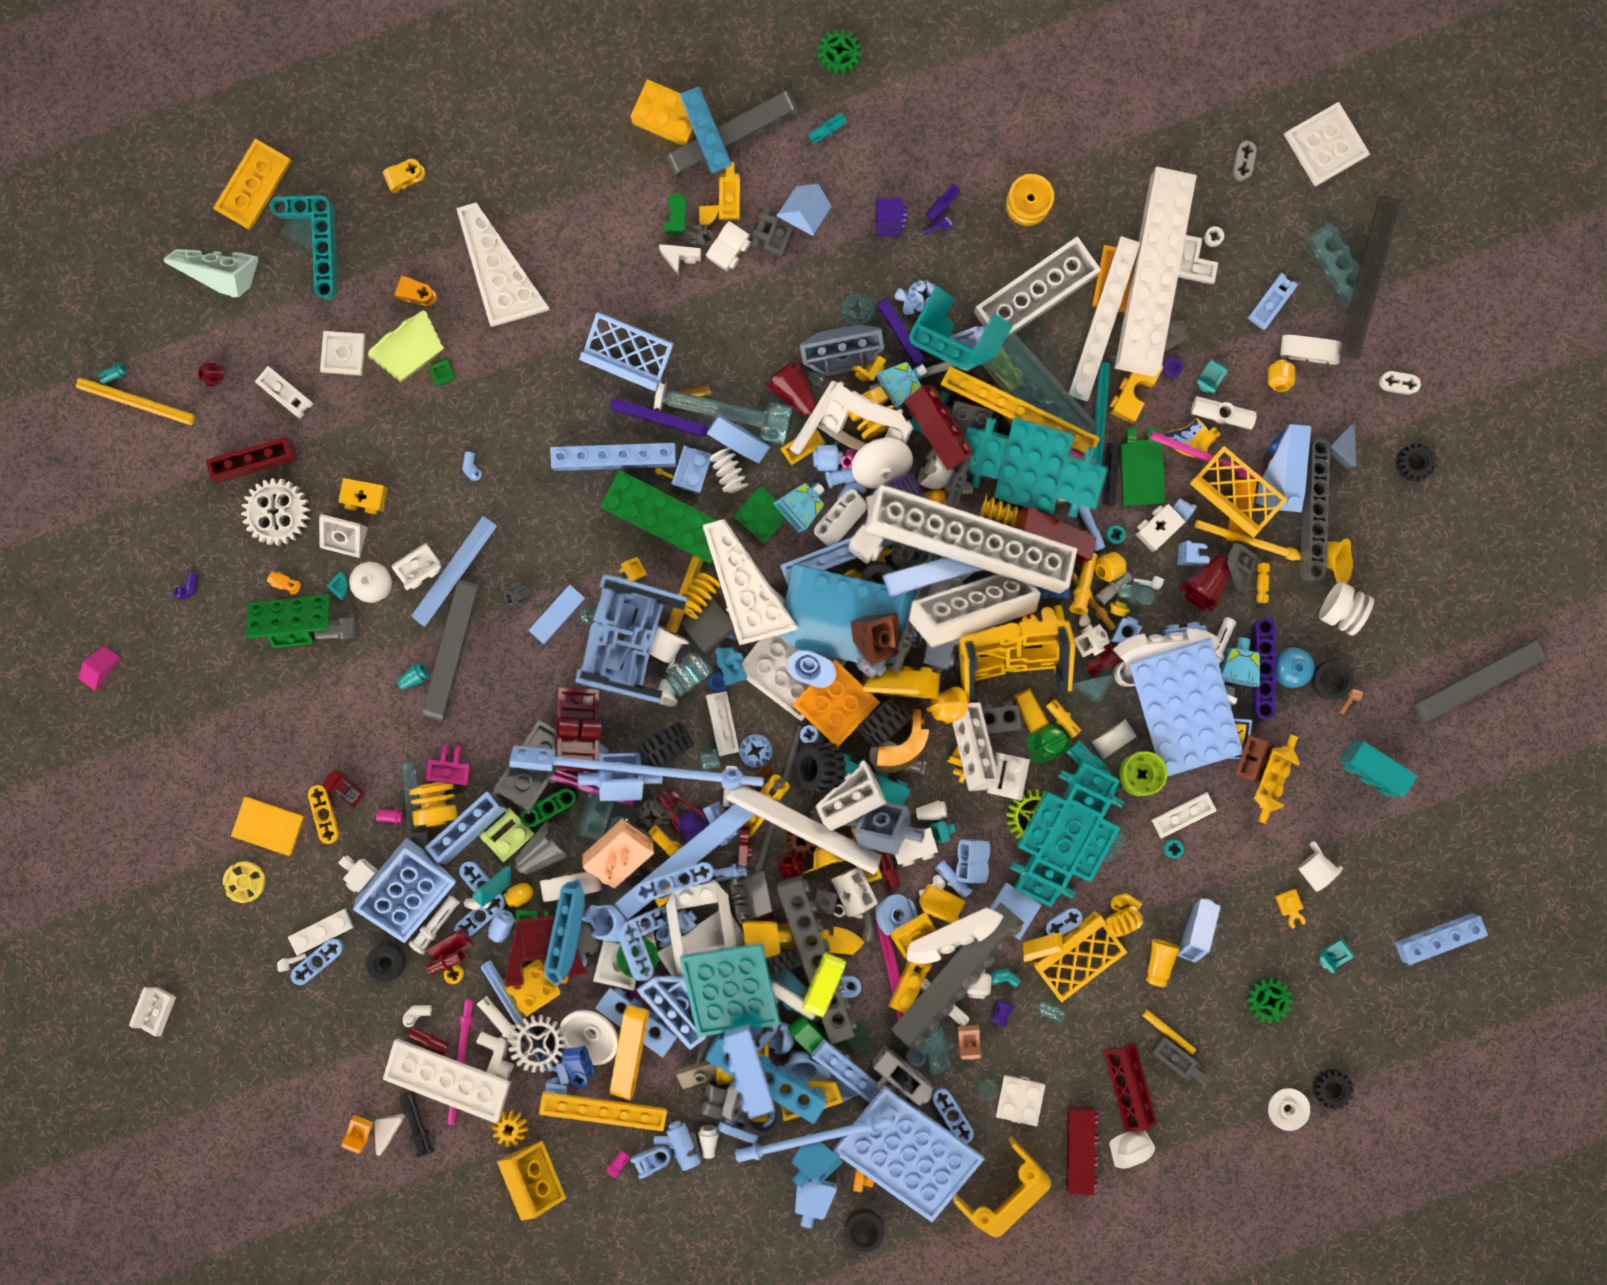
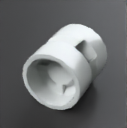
M1124 660L1118 662L1113 670L1115 681L1121 686H1135L1129 663Z

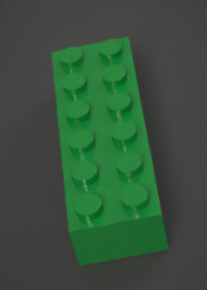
M619 470L600 507L712 565L714 561L703 525L716 522L717 520Z

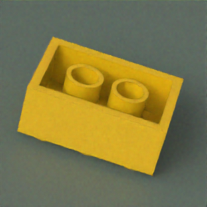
M647 79L631 114L632 123L682 146L690 143L695 135L679 97L680 93Z

